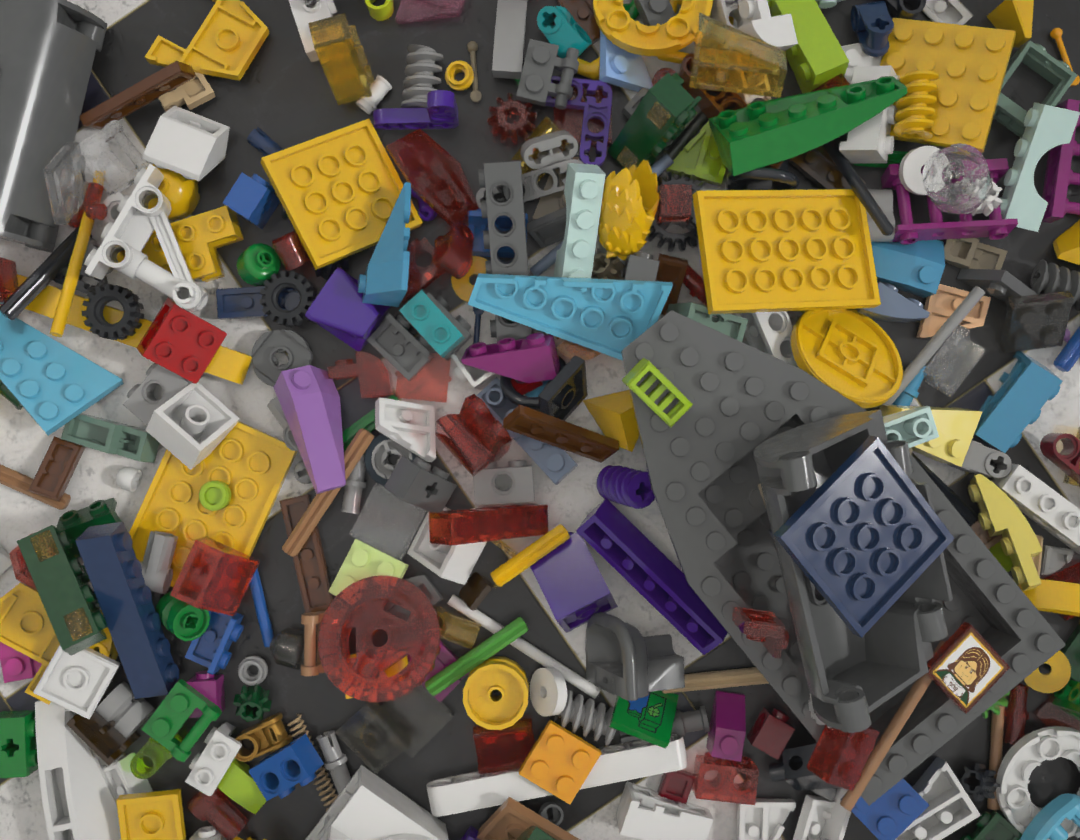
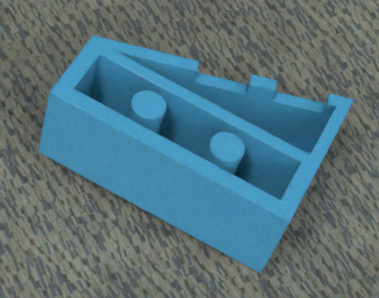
M1019 349L1013 356L1018 361L1009 374L1003 372L999 378L1003 385L994 396L989 395L979 410L983 412L974 433L1004 453L1019 443L1022 431L1028 424H1033L1041 414L1040 409L1047 400H1052L1058 394L1060 384L1063 382L1050 369Z

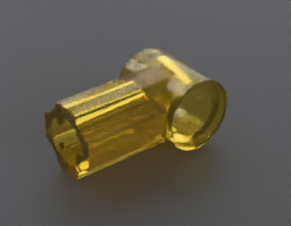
M434 606L426 611L421 619V628L429 637H439L471 650L481 627V624L447 612L446 609L440 606ZM430 615L440 616L443 620V626L440 628L431 627L428 623V617Z

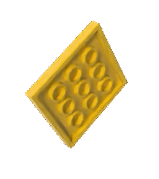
M893 18L894 28L888 36L889 50L882 56L880 66L891 65L896 75L900 77L912 71L930 70L939 74V79L930 81V83L938 85V90L928 93V95L937 98L936 103L927 105V107L935 109L933 116L926 117V119L934 121V126L924 129V131L932 133L933 137L929 140L902 138L894 133L893 127L895 124H891L890 136H893L894 140L983 153L1016 37V31Z
M370 119L262 157L260 162L315 270L377 245L403 188V183ZM412 200L408 224L405 223V228H410V231L420 227L423 223Z

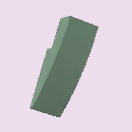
M83 413L64 425L61 436L63 440L101 452L117 454L139 462L155 463L160 444L145 429Z

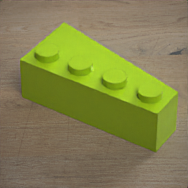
M767 0L771 17L791 14L798 44L784 52L802 93L840 87L849 60L815 0Z

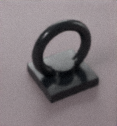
M784 160L779 169L762 167L733 176L727 169L726 190H794L799 186L800 181L797 175L788 171L789 160Z
M558 355L560 362L559 373L554 379L547 382L544 390L538 397H527L518 393L512 385V378L500 375L502 392L510 402L517 406L523 405L531 409H540L542 413L565 421L588 395L585 360L575 355L566 364Z

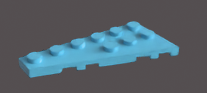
M478 273L467 305L623 361L621 351L658 321L673 284L672 282Z

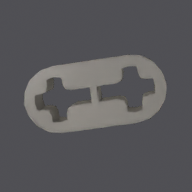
M560 130L526 141L521 148V157L530 168L540 169L573 158L578 151V143L570 132ZM565 139L570 144H567L566 150L562 152L556 147L561 146V141ZM534 148L540 151L536 160L529 156L533 154Z

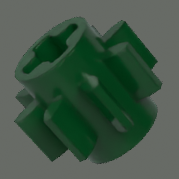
M258 684L248 687L243 685L241 694H235L233 705L237 706L235 715H240L246 722L257 719L263 720L264 711L269 712L272 701L268 700L270 691L264 690Z

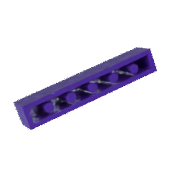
M607 498L586 516L576 532L695 648L705 655L724 641L728 632L687 583L684 573Z

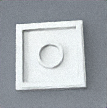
M59 645L33 693L90 719L121 663L90 648H86L71 656L64 652Z

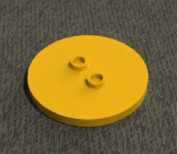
M855 309L806 310L794 324L791 332V349L798 367L863 409L884 404L899 389L903 378V366L899 352L888 334L868 316L858 313Z

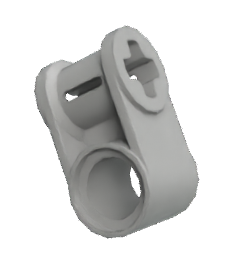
M973 440L970 443L962 467L947 464L962 471L982 474L988 478H1003L1012 469V461L1007 454L983 446V444ZM991 460H993L994 464H997L996 469L990 465Z

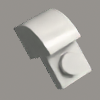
M737 0L743 26L734 31L738 41L748 52L758 56H767L781 53L798 44L791 14L771 17L767 0Z

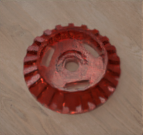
M380 575L364 578L341 591L327 608L321 621L318 635L320 661L330 681L348 696L371 703L390 702L412 693L411 691L420 686L425 681L428 673L435 667L434 662L441 650L440 637H442V629L439 625L438 613L435 611L431 600L412 583L393 576ZM392 602L409 610L411 614L408 620L405 621L384 611L386 603ZM352 628H356L355 658H351L349 652V637ZM380 630H385L388 635L386 644L382 647H376L373 643L374 634ZM409 654L412 659L408 665L397 674L388 677L385 671Z

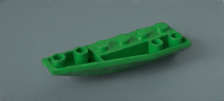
M884 76L876 80L783 98L754 101L741 109L722 111L718 116L708 120L722 162L730 173L736 176L796 157L846 134L906 95L907 87L893 76Z

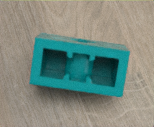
M422 290L399 310L442 358L465 339L461 332Z

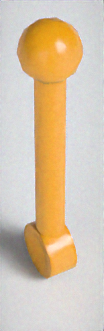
M1054 28L1050 36L1052 39H1055L1063 62L1067 63L1071 71H1073L1061 38L1063 31L1061 28ZM1079 76L1075 78L1070 87H1074L1077 84H1079Z

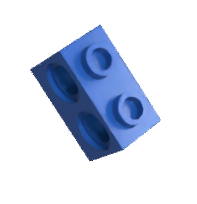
M304 734L265 757L248 771L264 798L268 801L277 795L280 799L286 797L296 789L294 785L298 783L303 787L317 777L315 772L324 763L308 736Z

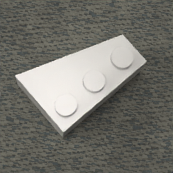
M891 65L854 67L851 84L876 80L884 76H893L899 81L900 76L896 75ZM890 105L876 116L848 132L847 141L840 142L839 151L850 163H887L888 154H892L894 149V137L890 136L891 124H896L894 118L897 112L896 106Z
M936 757L912 787L930 806L895 840H942L981 816L946 761Z
M628 781L624 787L615 814L619 834L641 840H707L714 820L710 810L689 802L684 804L661 797L657 791Z

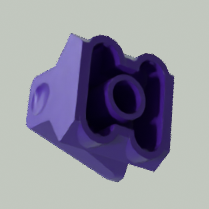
M337 268L307 310L305 317L360 352L367 345V339L376 331L389 313L391 306L362 303L363 293H358V280L350 276L343 269Z

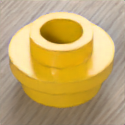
M465 61L452 62L445 71L446 83L453 90H466L474 81L472 67ZM462 72L465 74L463 80H455L458 73Z

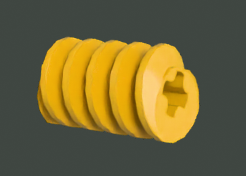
M930 70L912 71L905 73L899 78V81L907 87V94L896 102V109L898 111L894 118L897 123L894 125L893 131L897 136L910 140H929L933 137L932 133L924 131V129L934 126V121L926 119V117L935 114V109L927 107V105L937 102L935 96L928 95V93L938 90V85L930 83V81L939 79V74Z

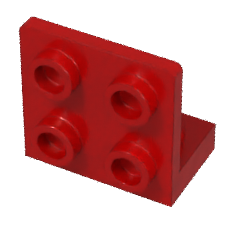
M168 297L137 346V350L143 357L196 384L227 334L211 323L179 307L174 300Z

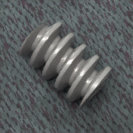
M408 45L407 50L410 53L406 56V63L409 65L404 70L408 77H405L403 80L406 89L402 91V97L405 101L401 103V108H426L427 93L437 90L432 85L441 83L440 78L433 76L434 73L442 72L443 69L441 66L436 65L435 61H442L444 56L424 45Z
M568 689L565 708L560 714L555 715L554 722L558 717L561 718V726L563 728L569 722H572V732L574 733L582 726L584 737L592 730L594 731V741L596 742L602 735H605V745L608 746L616 732V729L609 727L614 707L609 708L606 712L605 704L599 703L594 709L595 703L591 698L583 705V695L578 694L572 700V691Z

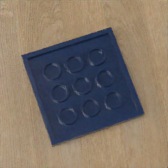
M869 436L773 534L851 632L861 638L955 539L879 437Z

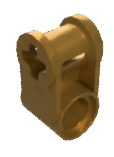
M279 712L243 730L235 739L241 744L242 739L251 740L254 744V749L247 750L242 745L235 758L239 761L247 762L267 752L280 749L292 742L293 737L287 734L281 720L283 718L282 713Z

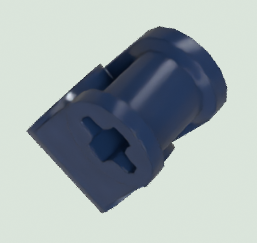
M885 1L853 5L850 15L851 26L858 37L863 52L873 57L885 55L889 50L888 36L894 28V22L888 13Z

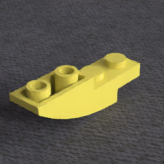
M982 474L974 475L968 486V492L971 500L977 502L981 513H978V519L982 529L987 530L990 537L1002 534L1003 538L1000 539L1001 547L1006 556L1010 555L1014 566L1011 567V573L1017 585L1020 584L1023 591L1036 588L1042 583L1032 557L1037 556L1043 550L1034 531L1019 508L998 486Z

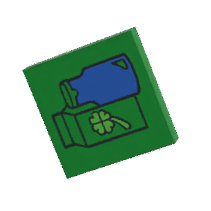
M654 691L649 692L648 696L638 698L635 701H628L617 696L609 727L666 749L670 742L679 695Z

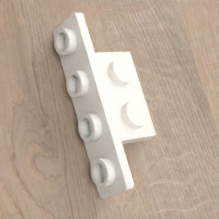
M845 776V787L837 788L833 801L820 796H805L793 840H819L820 837L828 840H843L851 815L850 811L840 805V799L845 796L851 786V783Z

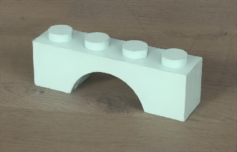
M1035 102L1033 108L1028 110L1024 120L1026 128L1023 137L1015 145L1013 166L1007 171L1004 178V186L1006 187L1002 198L1000 197L1002 200L1000 204L1002 219L1017 218L1018 225L1016 227L1038 232L1048 202L1038 194L1034 185L1036 165L1041 157L1050 149L1058 145L1070 143L1080 112Z
M568 163L564 189L566 227L562 246L557 250L554 277H592L606 176L598 165Z

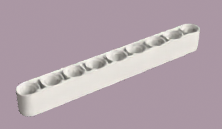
M671 734L670 742L666 749L644 740L598 748L602 754L580 790L682 770L689 765L684 738L677 736V734ZM523 763L436 779L426 785L431 814L435 817L502 805L508 797L519 802L553 794L519 775V769Z

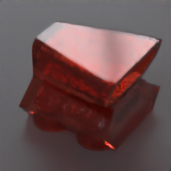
M475 394L465 398L459 414H448L436 421L435 435L472 476L478 474L489 464L500 460L510 449L512 439L508 431L493 417L482 399Z

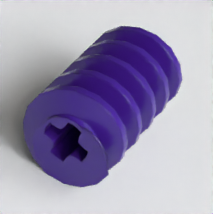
M608 465L600 471L597 477L596 487L599 494L611 502L635 509H642L649 506L655 499L649 475L646 471L620 465Z

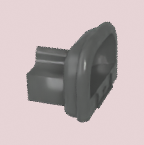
M604 612L594 613L591 616L585 634L586 680L628 701H635L638 698L646 697L649 695V692L685 688L684 657L674 652L670 634L643 637L636 627L623 622L618 617Z

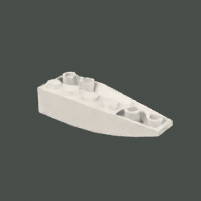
M40 700L36 701L35 728L38 770L49 840H121L117 799L94 751L66 724L76 714L53 702H50L48 705Z

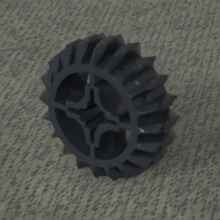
M682 171L679 173L677 180H675L672 172L667 173V182L661 175L657 177V192L659 193V202L661 203L659 206L664 211V218L659 224L654 219L650 227L652 233L647 238L649 242L653 241L655 237L659 238L660 240L657 243V248L659 249L665 242H668L669 252L674 250L675 243H678V248L681 252L686 249V241L691 248L697 246L695 237L698 239L697 226L692 221L693 217L690 215L688 208L693 201L692 195L696 191H701L706 184L702 181L698 186L694 185L695 175H691L688 181L684 180L685 173ZM680 190L687 194L677 199L669 194L665 195L663 192ZM685 203L680 212L681 217L679 218V215H677V217H672L667 221L673 210L671 206L675 209L676 206L680 207ZM675 224L683 229L687 228L690 232L672 234L665 231V229Z

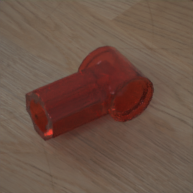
M218 787L211 796L198 791L187 803L190 812L201 821L207 820L227 840L234 839L249 822L228 800V796Z

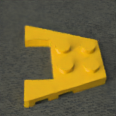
M212 0L216 3L187 49L158 35L145 55V59L150 64L163 67L179 61L192 66L196 73L240 81L269 35V30L243 1Z
M20 582L0 598V642L42 664L25 690V693L49 705L51 701L33 692L60 643L38 591Z

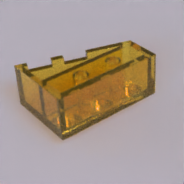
M699 12L690 66L689 87L781 98L787 73L786 51Z
M345 13L308 23L314 49L338 106L365 97H371L370 84L375 81L370 65H365L368 62L363 45L359 46L361 42L355 24L350 26Z

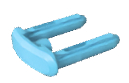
M1069 793L1057 796L1033 818L1020 840H1047L1048 838L1050 840H1067L1068 832L1060 824L1066 818L1072 820L1080 828V796Z

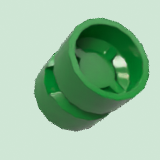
M180 590L165 594L156 606V613L161 618V625L180 640L193 641L199 638L209 626L210 615L208 610L190 595Z

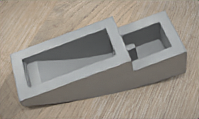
M498 0L492 63L493 78H521L528 0Z

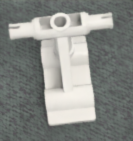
M149 164L147 169L142 168L134 179L136 187L130 196L125 195L119 203L117 211L120 214L115 222H109L101 234V238L104 240L98 250L93 249L87 256L84 265L88 267L85 273L102 280L109 268L112 267L131 279L138 278L173 298L179 307L192 312L200 311L207 305V291L194 283L169 222L168 216L171 212V203L158 189L164 179V175L157 167ZM153 198H158L157 205L154 208L148 209L149 201ZM154 230L171 272L148 260V256L141 252ZM125 250L124 260L117 263V254Z

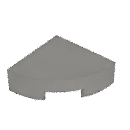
M1043 545L1040 574L1050 575L1056 573V571L1071 561L1074 550Z

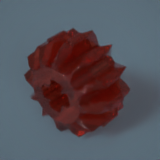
M510 92L507 93L506 102L502 98L497 97L496 103L498 107L490 106L489 113L493 116L487 118L488 125L494 126L491 130L492 135L497 136L501 134L500 140L502 143H505L508 137H512L513 145H517V136L519 135L524 141H527L529 139L527 131L534 132L536 129V125L532 122L537 120V113L530 112L533 104L528 102L523 104V101L513 100V95ZM511 114L517 115L518 122L516 123L513 120L514 124L508 123L507 116L511 118Z

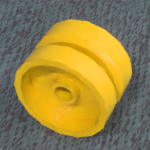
M492 656L470 671L463 688V704L467 715L477 725L488 730L505 729L513 726L522 718L528 706L529 681L525 671L516 661L505 656ZM493 690H499L500 696L493 695Z

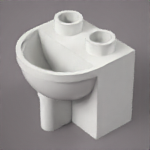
M361 765L305 840H449L444 822L432 816L427 810Z

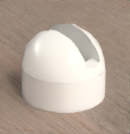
M133 467L122 468L116 474L118 486L129 492H134L142 479V471Z

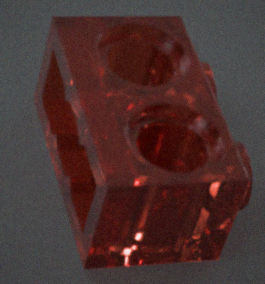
M425 237L421 241L415 239L407 247V251L410 252L409 281L407 292L401 301L404 305L418 292L424 291L450 269L445 260ZM423 253L432 255V262L427 267H419L417 265V258Z
M705 752L704 755H696L694 767L695 780L692 786L696 799L755 805L759 769L754 761H751V758L742 756L740 762L711 757L709 752ZM707 771H718V774L714 779H704V775ZM740 773L747 774L744 782L739 784L733 782L736 775Z

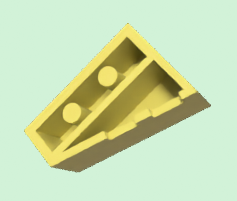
M881 405L879 410H881L883 417L918 407ZM930 407L939 437L911 447L912 451L941 463L962 467L983 411L953 407Z

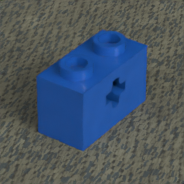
M242 172L224 199L223 204L263 230L279 205L280 200L274 194L275 190L269 185V182L255 173L252 177H249Z

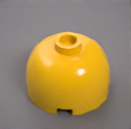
M157 167L164 175V179L158 189L171 203V212L168 219L174 221L187 218L195 211L200 200L198 181L187 179L169 169ZM153 198L149 201L148 209L154 208L157 205L158 198Z

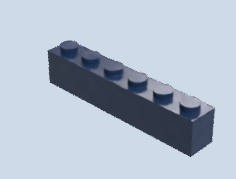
M124 522L88 527L75 542L135 699L168 695L180 678L179 668L174 664L170 653V643L165 638L161 628V618L156 613L152 603L151 590L145 584L141 563L137 560L132 547L131 535L126 531Z

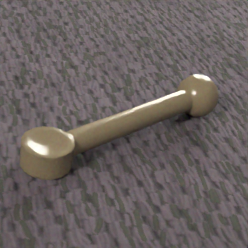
M470 41L467 44V50L470 52L471 67L474 71L473 91L470 94L472 102L479 103L482 100V95L478 90L476 62L478 44L475 41Z

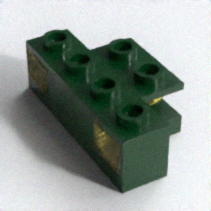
M667 73L647 91L607 151L623 168L627 167L629 170L633 164L638 167L643 160H647L651 167L657 160L656 157L667 147L666 143L671 139L674 141L686 129L685 126L698 113L695 107L702 98L697 96L694 99L681 86L684 80L677 73L672 76Z
M51 525L18 540L17 544L62 650L72 656L107 639L103 630L108 627L106 620L100 611L96 594L88 583L90 579L85 566L81 565L77 557L72 558L69 549L73 545L68 534L65 531L60 532L54 525Z

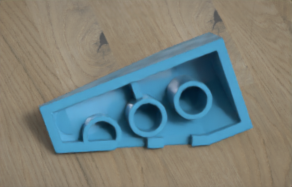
M405 182L365 274L359 275L358 293H363L362 303L399 307L407 292L410 252L407 251L410 238V228H405V223L408 224L411 210V183Z
M923 240L908 245H903L900 242H871L877 283L887 282L894 285L898 290L922 298L936 294L945 268L944 242L939 240Z

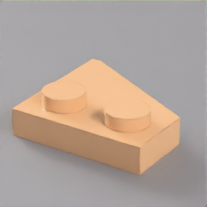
M939 284L936 294L928 296L924 309L930 312L928 318L920 321L916 338L923 339L934 336L970 292ZM983 295L953 332L984 326L991 297Z

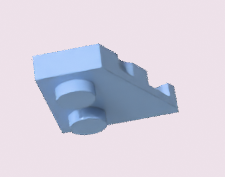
M600 30L599 81L639 92L642 88L649 90L653 84L642 55L633 54L619 48L608 40Z

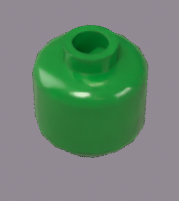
M257 243L249 246L240 254L236 267L243 281L250 285L259 286L264 285L265 280H271L272 274L279 272L281 262L275 249L267 244Z

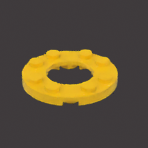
M593 0V12L600 30L614 45L637 55L662 56L685 48L700 36L709 21L713 0H681L682 5L679 13L671 17L667 23L657 24L656 26H647L633 20L625 10L623 0Z

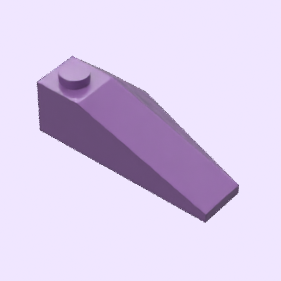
M311 365L281 371L273 388L316 494L345 486L341 402L330 372Z

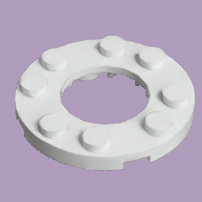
M1051 726L1035 730L1018 740L1003 758L996 778V783L1000 784V787L996 788V796L1002 813L1020 833H1024L1033 818L1042 810V808L1035 806L1031 802L1028 792L1029 777L1035 767L1040 766L1041 762L1045 760L1063 757L1072 760L1080 772L1079 730L1064 726ZM1065 818L1060 825L1068 832V838L1072 836L1079 838L1080 828L1072 820Z

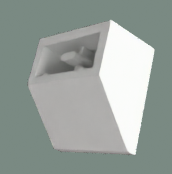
M174 105L160 116L144 150L142 159L153 163L158 168L169 169L187 179L200 181L225 159L230 127Z

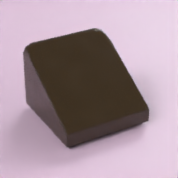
M474 572L459 591V596L472 611L476 610L492 590V583L480 573Z

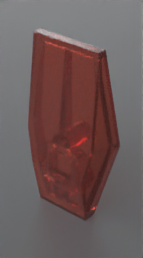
M419 128L386 146V150L406 181L411 183L412 190L451 227L468 218L469 211L479 209L461 164L423 130Z

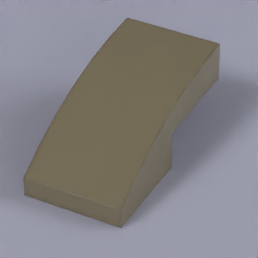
M977 238L947 239L944 247L945 262L964 269L1001 270L1008 251L980 243V239Z

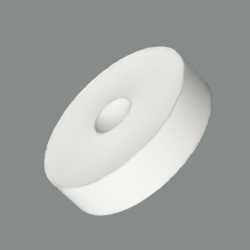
M934 146L914 148L903 157L900 163V181L904 188L913 194L929 195L936 193L945 186L949 179L951 170L949 159L942 150ZM923 165L927 166L928 168V174L926 176H923L921 174V168Z
M554 667L537 669L530 681L531 702L536 712L541 716L546 717L560 714L567 702L565 679L562 673Z

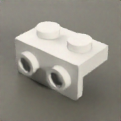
M226 721L219 728L213 727L204 741L207 744L202 753L198 752L189 766L192 771L185 782L207 796H211L215 792L242 747L239 741L231 737L236 728L235 726Z

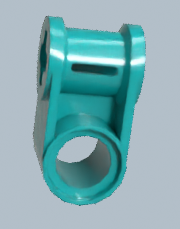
M545 6L539 11L537 25L551 44L559 45L557 55L560 58L566 57L568 48L578 49L579 56L592 44L589 35L565 7Z

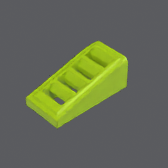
M642 358L622 379V382L670 428L693 405L645 358ZM649 371L650 375L637 386L636 384ZM658 380L660 383L647 396L645 394L646 390ZM668 389L670 392L656 405L654 403L655 400ZM677 398L679 402L667 414L664 413L663 410Z

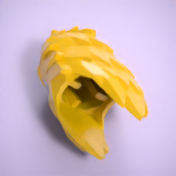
M643 160L638 167L635 164L629 170L626 167L617 175L615 171H612L605 180L598 236L599 242L607 251V259L618 256L625 261L629 255L638 252L647 242L645 239L651 232L650 227L655 219L660 200L659 193L657 192V174L652 173L647 160Z

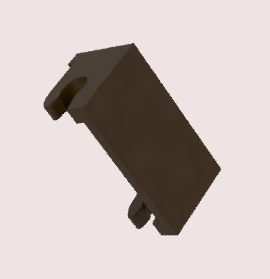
M96 709L90 719L77 714L66 723L108 766L117 760L141 736L135 731L126 739L114 728L115 721L107 722L96 712Z

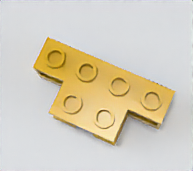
M222 206L170 223L193 280L199 278L204 282H209L225 277L217 248L244 240L236 212L227 206ZM154 230L141 252L148 256V260L171 272ZM125 250L117 254L118 263L124 260Z

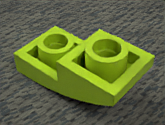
M234 758L218 788L236 803L256 814L266 803V799L248 771L250 770L249 765Z

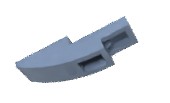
M878 282L881 305L875 308L855 309L858 313L864 314L871 319L897 323L918 322L928 318L930 312L923 309L924 306L921 302L913 298H905L898 293L899 290L894 285L887 282Z
M497 377L475 396L502 427L503 419L518 407L505 397L500 386V380ZM505 429L555 485H558L578 466L564 449Z

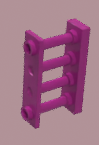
M1067 99L1055 107L1080 112V100ZM1080 115L1070 143L1058 145L1048 152L1042 198L1048 202L1042 222L1052 223L1064 218L1066 213L1080 215V203L1070 202L1066 198L1070 184L1080 186V173H1074L1070 169L1072 157L1074 155L1080 156V144L1074 140L1076 128L1080 126Z
M1007 158L949 161L951 170L945 185L955 187L960 221L943 222L939 192L937 191L936 193L926 195L930 223L913 224L909 191L904 188L899 178L900 164H889L881 176L882 188H893L896 190L901 225H897L895 228L892 242L908 245L923 240L980 237L999 240L1007 237L1018 225V219H1002L1000 205L997 209L993 208V211L989 214V220L973 221L971 212L967 207L962 206L967 198L962 194V191L966 188L967 184H971L977 177L981 181L992 178V181L997 183L1009 170ZM925 165L921 168L923 176L928 174V168Z

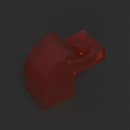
M355 351L357 363L353 364V359H343L335 361V366L327 367L328 377L331 380L359 377L361 399L394 395L392 374L389 367L382 359L371 353Z

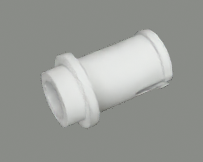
M377 75L363 95L359 94L357 96L359 99L356 104L370 115L372 111L377 109L376 106L388 91L392 89L391 84L382 76Z

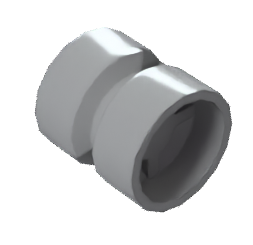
M125 681L119 684L96 708V712L107 722L115 721L114 728L126 739L155 710L144 698L135 699L130 685Z

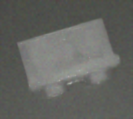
M959 324L923 371L925 382L948 397L954 395L985 354L983 347L971 341L970 330Z

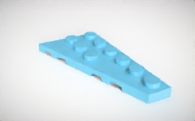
M0 312V381L47 436L124 384L121 378L18 318L10 320Z

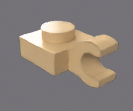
M195 72V78L177 87L175 90L161 95L158 99L162 103L161 105L165 112L174 105L181 108L183 104H186L188 109L192 110L215 98V93L204 75Z

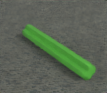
M518 617L425 682L426 689L432 696L437 695L528 632V626L521 617Z

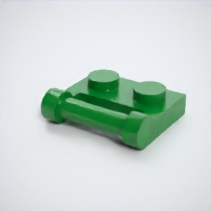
M180 679L141 730L168 749L175 759L185 762L191 755V748L210 723L219 718L222 710L184 680ZM195 709H200L203 713L182 742L175 738L177 733Z

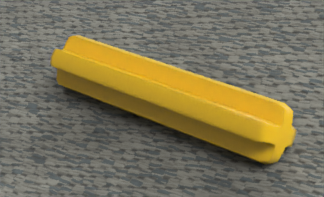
M559 524L492 571L490 574L491 578L498 587H502L570 538L568 531L562 524Z

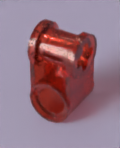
M455 221L451 225V229L444 236L440 235L434 241L433 263L456 279L464 277L473 263L472 249L474 236L465 223Z
M295 229L278 239L272 240L271 244L287 271L303 265L310 259Z

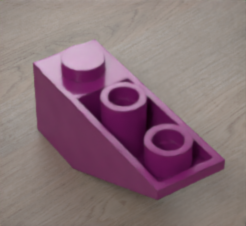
M533 333L524 339L518 340L508 337L499 340L497 343L487 345L484 342L474 343L466 348L461 359L462 364L525 383L552 380L560 370L553 335H544L543 333Z

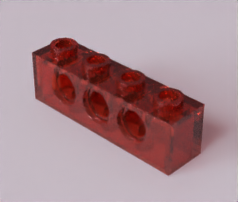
M524 503L429 512L430 543L460 545L545 535L548 533V505Z

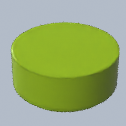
M222 481L207 482L199 491L200 503L204 508L211 511L223 509L231 500V490Z

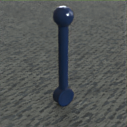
M473 307L475 314L473 344L479 342L481 315L484 313V310Z

